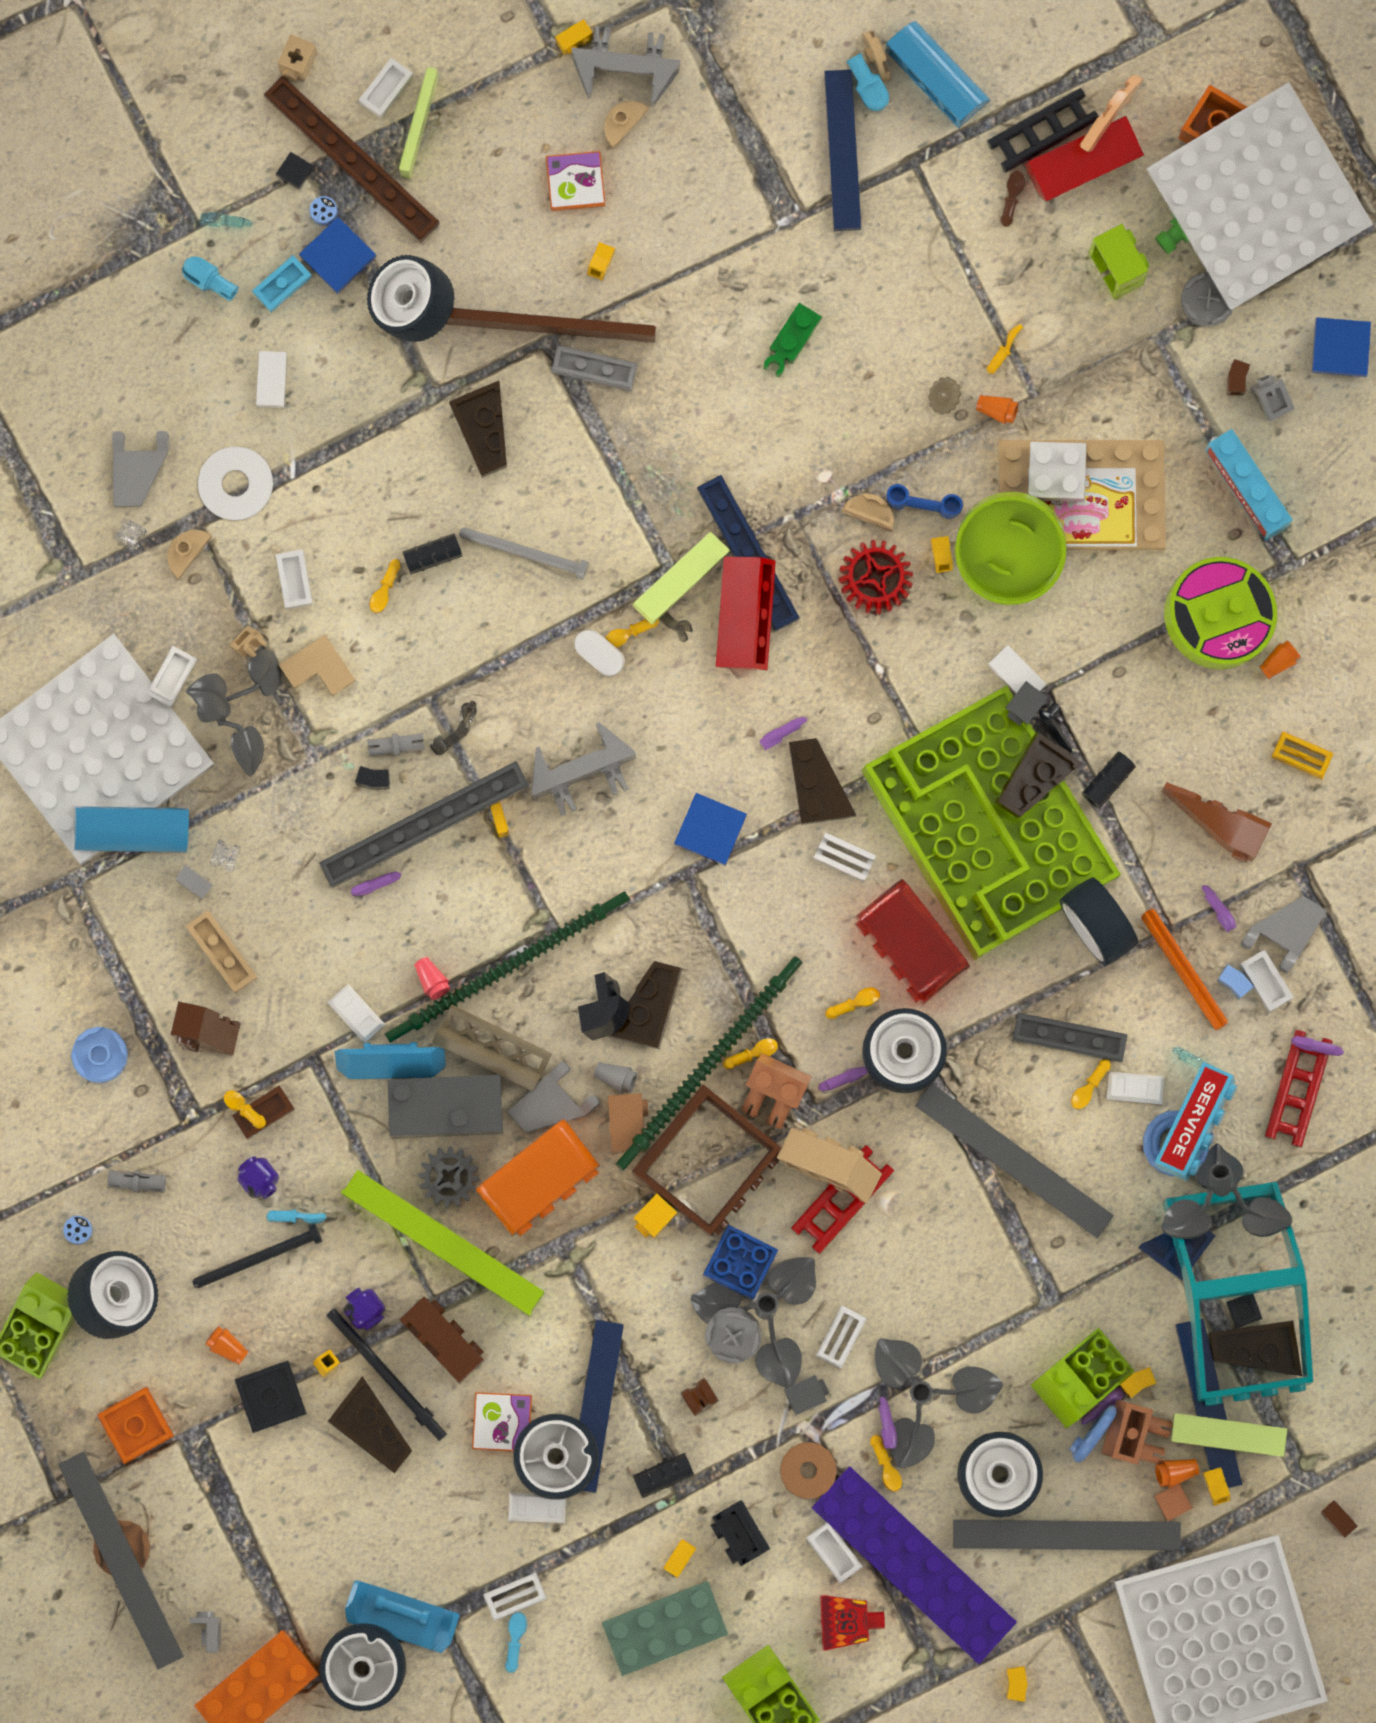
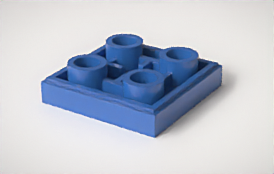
M339 217L299 253V257L337 294L377 257Z
M1316 317L1312 373L1367 377L1371 322Z
M695 793L674 845L726 866L747 814Z
M728 1224L702 1276L753 1301L778 1249Z

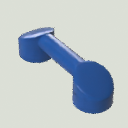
M894 484L887 490L886 500L896 510L912 507L939 512L945 519H954L962 512L963 501L955 494L946 495L940 502L909 496L907 488L901 484Z

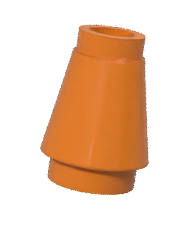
M980 395L976 411H980L1003 424L1007 422L1013 424L1018 412L1019 403L1013 401V398Z
M1287 640L1283 644L1280 642L1259 668L1270 679L1298 664L1296 661L1301 656Z
M220 1326L216 1327L205 1343L210 1347L209 1351L238 1365L249 1352L227 1328L223 1329Z
M1195 1458L1163 1460L1161 1464L1155 1466V1474L1161 1487L1167 1486L1171 1488L1199 1475V1466Z

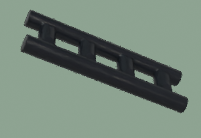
M1082 88L1075 90L987 140L991 150L999 146L1006 156L1007 160L1001 163L1005 173L1096 121L1099 117L1097 112L1094 110L1086 114L1079 102L1086 97ZM1070 107L1077 121L1063 127L1056 114ZM1047 120L1054 134L1040 141L1032 127ZM1023 133L1031 147L1016 154L1009 140Z

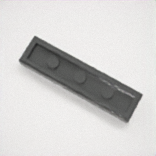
M1017 1013L1012 1041L1122 1063L1128 1034Z

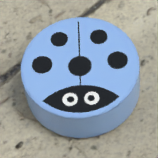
M321 196L312 201L310 215L315 223L329 225L337 217V206L331 198Z
M73 1216L64 1224L63 1232L69 1242L80 1245L86 1243L91 1238L93 1228L90 1221L85 1217Z

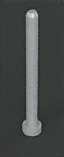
M461 528L459 536L463 539L576 573V578L584 580L589 562L585 560L577 563L468 528Z

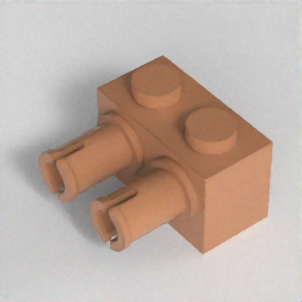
M761 1053L746 1083V1086L750 1087V1091L741 1107V1111L747 1114L751 1104H753L749 1115L757 1117L765 1097H772L776 1102L766 1122L772 1126L776 1117L779 1116L775 1128L782 1129L790 1109L798 1108L812 1076Z
M1116 1399L1115 1407L1117 1408V1414L1108 1427L1101 1454L1138 1465L1139 1459L1156 1465L1161 1464L1163 1459L1153 1456V1453L1164 1456L1165 1449L1146 1444L1144 1441L1147 1432L1168 1438L1171 1431L1161 1429L1160 1427L1164 1426L1172 1429V1421L1152 1416V1409Z

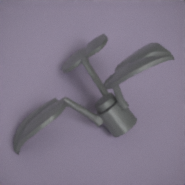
M266 649L255 651L256 656L249 659L248 672L251 680L255 683L252 687L225 697L227 685L220 675L212 673L198 678L186 690V693L197 704V715L200 721L204 723L217 721L218 726L225 725L238 731L233 733L231 737L232 751L237 762L248 776L255 774L263 758L264 743L262 736L253 726H247L243 729L242 725L226 721L225 719L231 712L229 701L254 692L258 688L264 696H270L279 688L281 682L279 662L275 654L271 650Z
M1216 1143L1209 1150L1205 1162L1196 1173L1198 1183L1207 1189V1196L1203 1207H1200L1197 1202L1192 1200H1180L1173 1203L1165 1212L1161 1229L1164 1233L1180 1239H1193L1203 1235L1212 1225L1211 1217L1205 1213L1209 1208L1212 1195L1215 1193L1217 1196H1226L1231 1191L1234 1193L1241 1209L1246 1212L1242 1218L1243 1227L1254 1236L1267 1237L1279 1233L1291 1226L1293 1220L1291 1214L1284 1206L1269 1198H1256L1251 1202L1250 1208L1247 1207L1237 1189V1183L1243 1177V1166L1237 1158L1224 1150L1220 1144Z
M798 1257L778 1264L771 1271L768 1279L769 1287L778 1294L762 1293L758 1296L756 1302H751L743 1307H738L741 1302L740 1294L716 1282L691 1296V1303L696 1314L707 1325L711 1317L719 1310L728 1307L741 1308L746 1311L755 1309V1313L759 1318L768 1321L772 1343L763 1345L757 1352L755 1364L758 1372L766 1380L785 1388L795 1383L802 1365L801 1351L797 1343L790 1338H783L776 1342L773 1317L778 1309V1300L782 1296L791 1305L804 1304L812 1297L816 1287L814 1258Z
M883 1338L877 1341L875 1364L879 1377L886 1385L892 1388H900L908 1380L912 1385L910 1396L917 1403L915 1422L909 1418H901L893 1423L897 1434V1446L894 1449L889 1448L899 1468L916 1465L925 1459L933 1449L935 1443L934 1430L929 1425L920 1424L922 1406L929 1405L934 1400L935 1395H956V1403L960 1409L967 1413L976 1414L988 1409L1003 1387L1002 1381L992 1372L979 1367H965L953 1375L954 1390L933 1389L929 1383L925 1381L916 1382L912 1377L920 1371L922 1366V1356L913 1344L906 1341Z

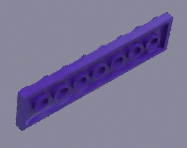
M849 1466L811 1507L976 1663L980 1664L1017 1623L1013 1617L852 1467Z

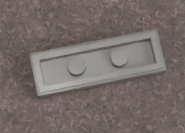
M557 345L551 373L631 392L638 363Z

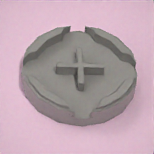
M1207 272L1193 276L1185 284L1181 294V308L1185 316L1192 323L1202 327H1215L1224 323L1231 316L1233 309L1229 310Z
M728 1307L719 1310L711 1317L705 1330V1341L716 1358L726 1363L738 1364L756 1354L762 1341V1330L758 1320L750 1312L741 1308Z

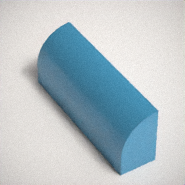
M917 21L906 25L886 42L885 52L958 129L991 101Z
M75 806L74 851L187 852L189 809Z

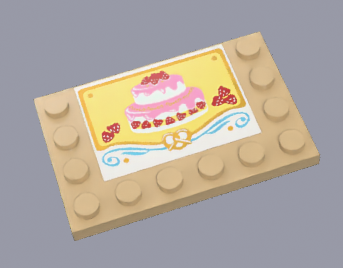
M1164 440L998 441L999 493L1021 492L1029 494L1030 442L1086 443L1085 502H1062V504L1058 505L1051 504V501H1043L1056 513L1062 523L1066 535V550H1165Z

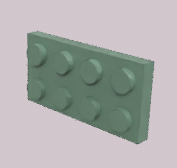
M708 1581L602 1622L622 1676L728 1635Z

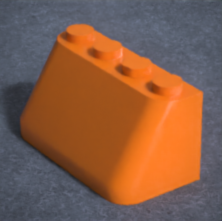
M563 1119L484 1181L476 1191L510 1235L513 1237L518 1234L521 1237L533 1227L530 1222L538 1216L543 1219L555 1209L553 1204L560 1198L566 1201L577 1192L575 1186L581 1181L587 1184L599 1174L596 1169L600 1165L566 1120Z

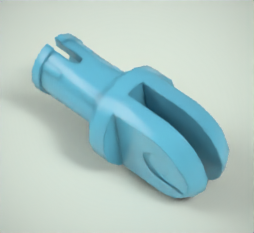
M862 53L847 60L846 63L858 81L856 90L865 106L872 111L883 110L888 105L890 96L879 74L871 73L862 57Z
M193 256L186 259L183 264L182 273L185 279L202 291L211 289L229 302L236 296L239 287L220 276L219 268L203 258Z

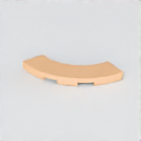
M1135 74L1124 83L1126 85L1125 89L1118 90L1108 102L1105 112L1096 119L1081 142V148L1087 152L1094 149L1117 114L1131 101L1144 80L1142 77Z

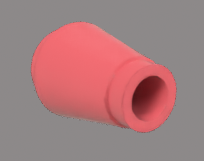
M424 957L414 964L426 996H429L431 1000H436L449 992V980L428 957Z

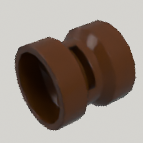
M705 1378L698 1381L694 1388H687L680 1392L694 1416L700 1414L707 1405L712 1406L719 1402Z

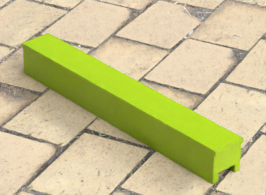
M359 1170L356 1171L346 1188L341 1191L342 1195L529 1317L532 1316L533 1310L545 1292Z

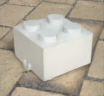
M1030 442L1029 495L1058 505L1062 504V502H1085L1086 443Z

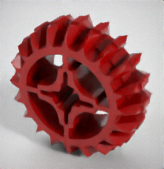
M871 540L869 549H867L864 542L860 543L861 552L852 548L850 553L853 558L849 556L843 558L844 563L848 566H840L839 572L845 575L839 577L838 581L841 584H847L841 588V593L851 592L846 601L851 603L855 599L858 600L855 605L857 610L861 608L862 604L866 605V614L870 613L871 607H876V614L880 615L881 606H885L886 611L891 612V602L897 607L901 606L902 602L899 597L907 599L909 594L904 589H911L913 585L912 582L905 580L913 577L912 571H904L911 566L910 561L901 562L905 557V553L900 552L895 555L896 545H892L890 550L885 549L886 541H882L881 547L878 548L876 547V541ZM872 557L883 558L893 566H880ZM864 560L867 572L860 576L859 580L854 581L853 571ZM871 570H873V572H875L877 576L882 575L880 578V585L878 582H876L875 579H868L871 578ZM898 573L899 583L890 594H887L885 582L892 578V575ZM859 589H873L879 597L867 596Z

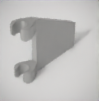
M121 431L113 432L114 507H142L169 452V434L166 431H158L156 433L157 451H125V435Z
M1302 896L1251 926L1241 945L1246 949H1251L1259 935H1263L1288 951L1279 966L1281 971L1288 973L1327 910Z
M560 1062L537 1084L533 1091L530 1090L507 1112L527 1133L555 1125L563 1119L569 1121L587 1116L600 1104V1100L596 1096L591 1095L578 1107L557 1083L570 1071V1067L565 1062Z

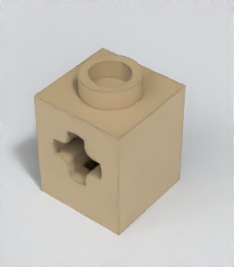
M290 34L278 61L279 71L282 72L281 75L291 81L299 79L305 82L317 55L316 44ZM301 57V61H296L295 64H292V60Z

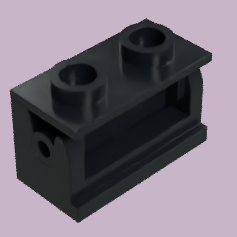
M742 1499L712 1517L714 1523L710 1526L718 1540L724 1537L729 1547L725 1549V1552L732 1564L738 1562L740 1566H743L770 1550L769 1545Z

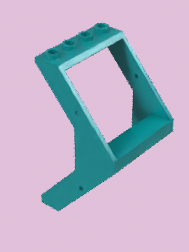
M1277 1182L1237 1188L1243 1201L1270 1197L1285 1207ZM1232 1191L1226 1196H1217L1214 1193L1209 1206L1236 1203L1238 1201ZM1207 1192L1166 1198L1163 1202L1164 1210L1166 1212L1173 1203L1180 1200H1192L1197 1202L1200 1207H1203ZM1291 1226L1281 1231L1291 1268L1200 1282L1195 1280L1184 1239L1172 1237L1182 1270L1191 1322L1198 1402L1205 1401L1206 1406L1222 1404L1223 1398L1233 1397L1234 1402L1249 1400L1251 1399L1250 1394L1261 1393L1262 1397L1279 1395L1278 1390L1288 1388L1290 1393L1306 1391V1386L1313 1383L1307 1280L1304 1264ZM1294 1288L1299 1315L1303 1377L1206 1392L1199 1302Z

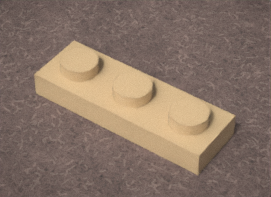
M209 910L186 925L188 931L235 994L258 978Z

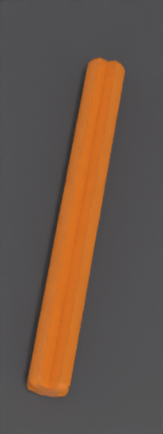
M1152 908L1144 912L1141 919L1213 1028L1219 1030L1227 1025V1018L1155 909Z

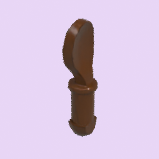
M1014 171L1007 181L1009 197L1005 198L1003 214L1000 217L1001 224L1004 227L1012 224L1015 206L1018 203L1016 197L1025 187V177L1019 171Z

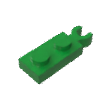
M798 303L770 346V351L775 353V355L769 356L765 360L764 369L767 370L770 364L776 363L779 366L776 377H780L784 372V362L788 361L791 364L795 362L822 320V316L803 304Z

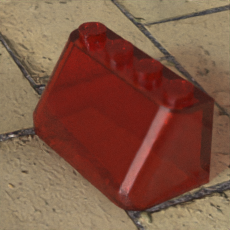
M902 878L855 917L858 921L855 923L857 929L864 937L869 935L875 944L872 945L874 951L881 959L886 957L892 966L889 967L891 973L898 981L904 980L909 987L906 991L915 1003L920 1001L924 1006L965 975L970 968L969 963Z

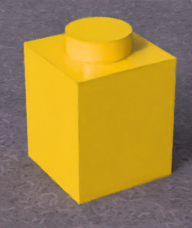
M656 1194L634 1217V1221L637 1222L634 1228L645 1238L650 1235L655 1239L677 1216V1212L663 1198Z

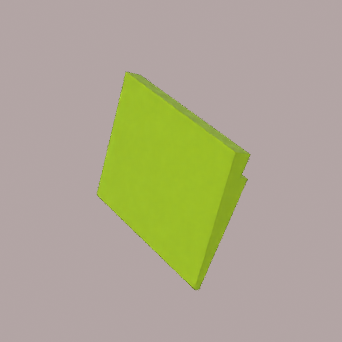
M1008 686L997 690L892 748L888 753L866 764L861 770L974 961L1061 911L1060 899L1080 883L1094 877L1104 886L1121 875L1064 780L1052 788L1039 802L1019 818L1014 817L994 803L1032 737L1036 734L1030 723L1026 725L1022 722L1019 726L1007 717L1009 712L1005 707L1014 697Z

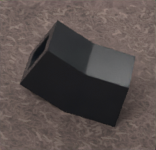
M360 766L355 784L371 790L390 789L389 770H373Z

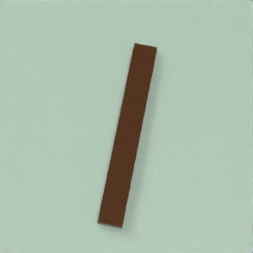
M281 76L264 93V97L420 243L440 224L436 217L284 76Z
M453 308L450 319H448L446 324L655 343L656 337L655 325Z

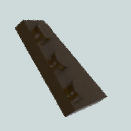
M499 380L449 401V405L481 477H486L507 468Z
M1036 733L994 803L1014 817L1019 818L1083 763L1040 733Z
M817 738L789 742L801 825L856 817L857 815Z
M654 961L628 1001L630 1010L625 1024L620 1030L609 1037L660 1050L682 968Z
M1293 1320L1208 1333L1214 1362L1302 1377Z
M362 1376L329 1418L328 1422L395 1474L412 1450Z

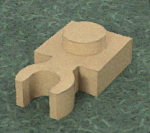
M247 625L229 646L243 657L249 655L253 658L256 656L255 651L261 645L265 646L266 642L257 630Z

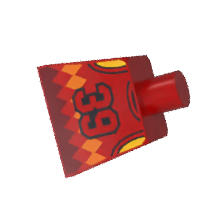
M820 1595L823 1650L869 1641L868 1629H885L884 1611L867 1612V1601Z

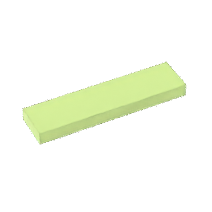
M428 67L425 72L399 166L400 175L403 178L411 179L439 78L438 69Z
M710 531L633 603V607L653 625L724 559L730 550Z
M1174 1413L1170 1442L1284 1457L1287 1428Z

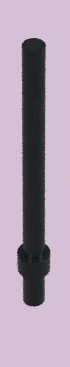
M335 1308L332 1309L326 1316L416 1415L415 1420L421 1426L425 1425L434 1437L441 1441L447 1433L433 1418L434 1414L428 1407L424 1408L339 1312Z

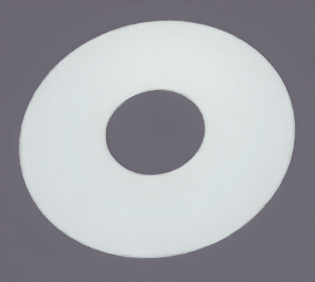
M228 447L217 451L205 461L198 477V491L204 505L213 514L228 520H242L257 514L267 504L273 489L272 473L266 461L258 453L244 447ZM233 470L243 472L249 480L247 491L237 497L228 495L222 488L223 477Z

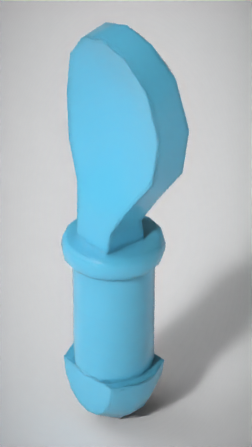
M293 1209V1211L272 1210L267 1213L266 1218L269 1222L296 1223L297 1219H301L310 1224H318L326 1220V1214H306L297 1212L296 1209Z
M515 1612L509 1621L508 1630L511 1635V1642H508L507 1662L505 1663V1668L509 1673H514L518 1669L519 1650L522 1646L519 1643V1639L527 1629V1618L521 1612Z

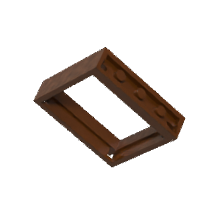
M702 1084L632 1170V1174L711 1237L714 1232L719 1235L729 1222L726 1220V1217L731 1211L737 1213L747 1200L743 1196L748 1190L755 1191L763 1182L764 1178L761 1174L765 1169L769 1167L772 1170L780 1161L777 1156L781 1147ZM705 1101H708L768 1150V1153L710 1224L647 1174Z

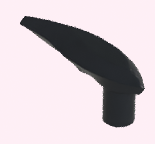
M1053 702L1046 711L1043 709L1039 710L1040 720L1049 735L1061 747L1071 753L1073 750L1068 740L1062 733L1061 727L1054 720V717L1061 711V707Z

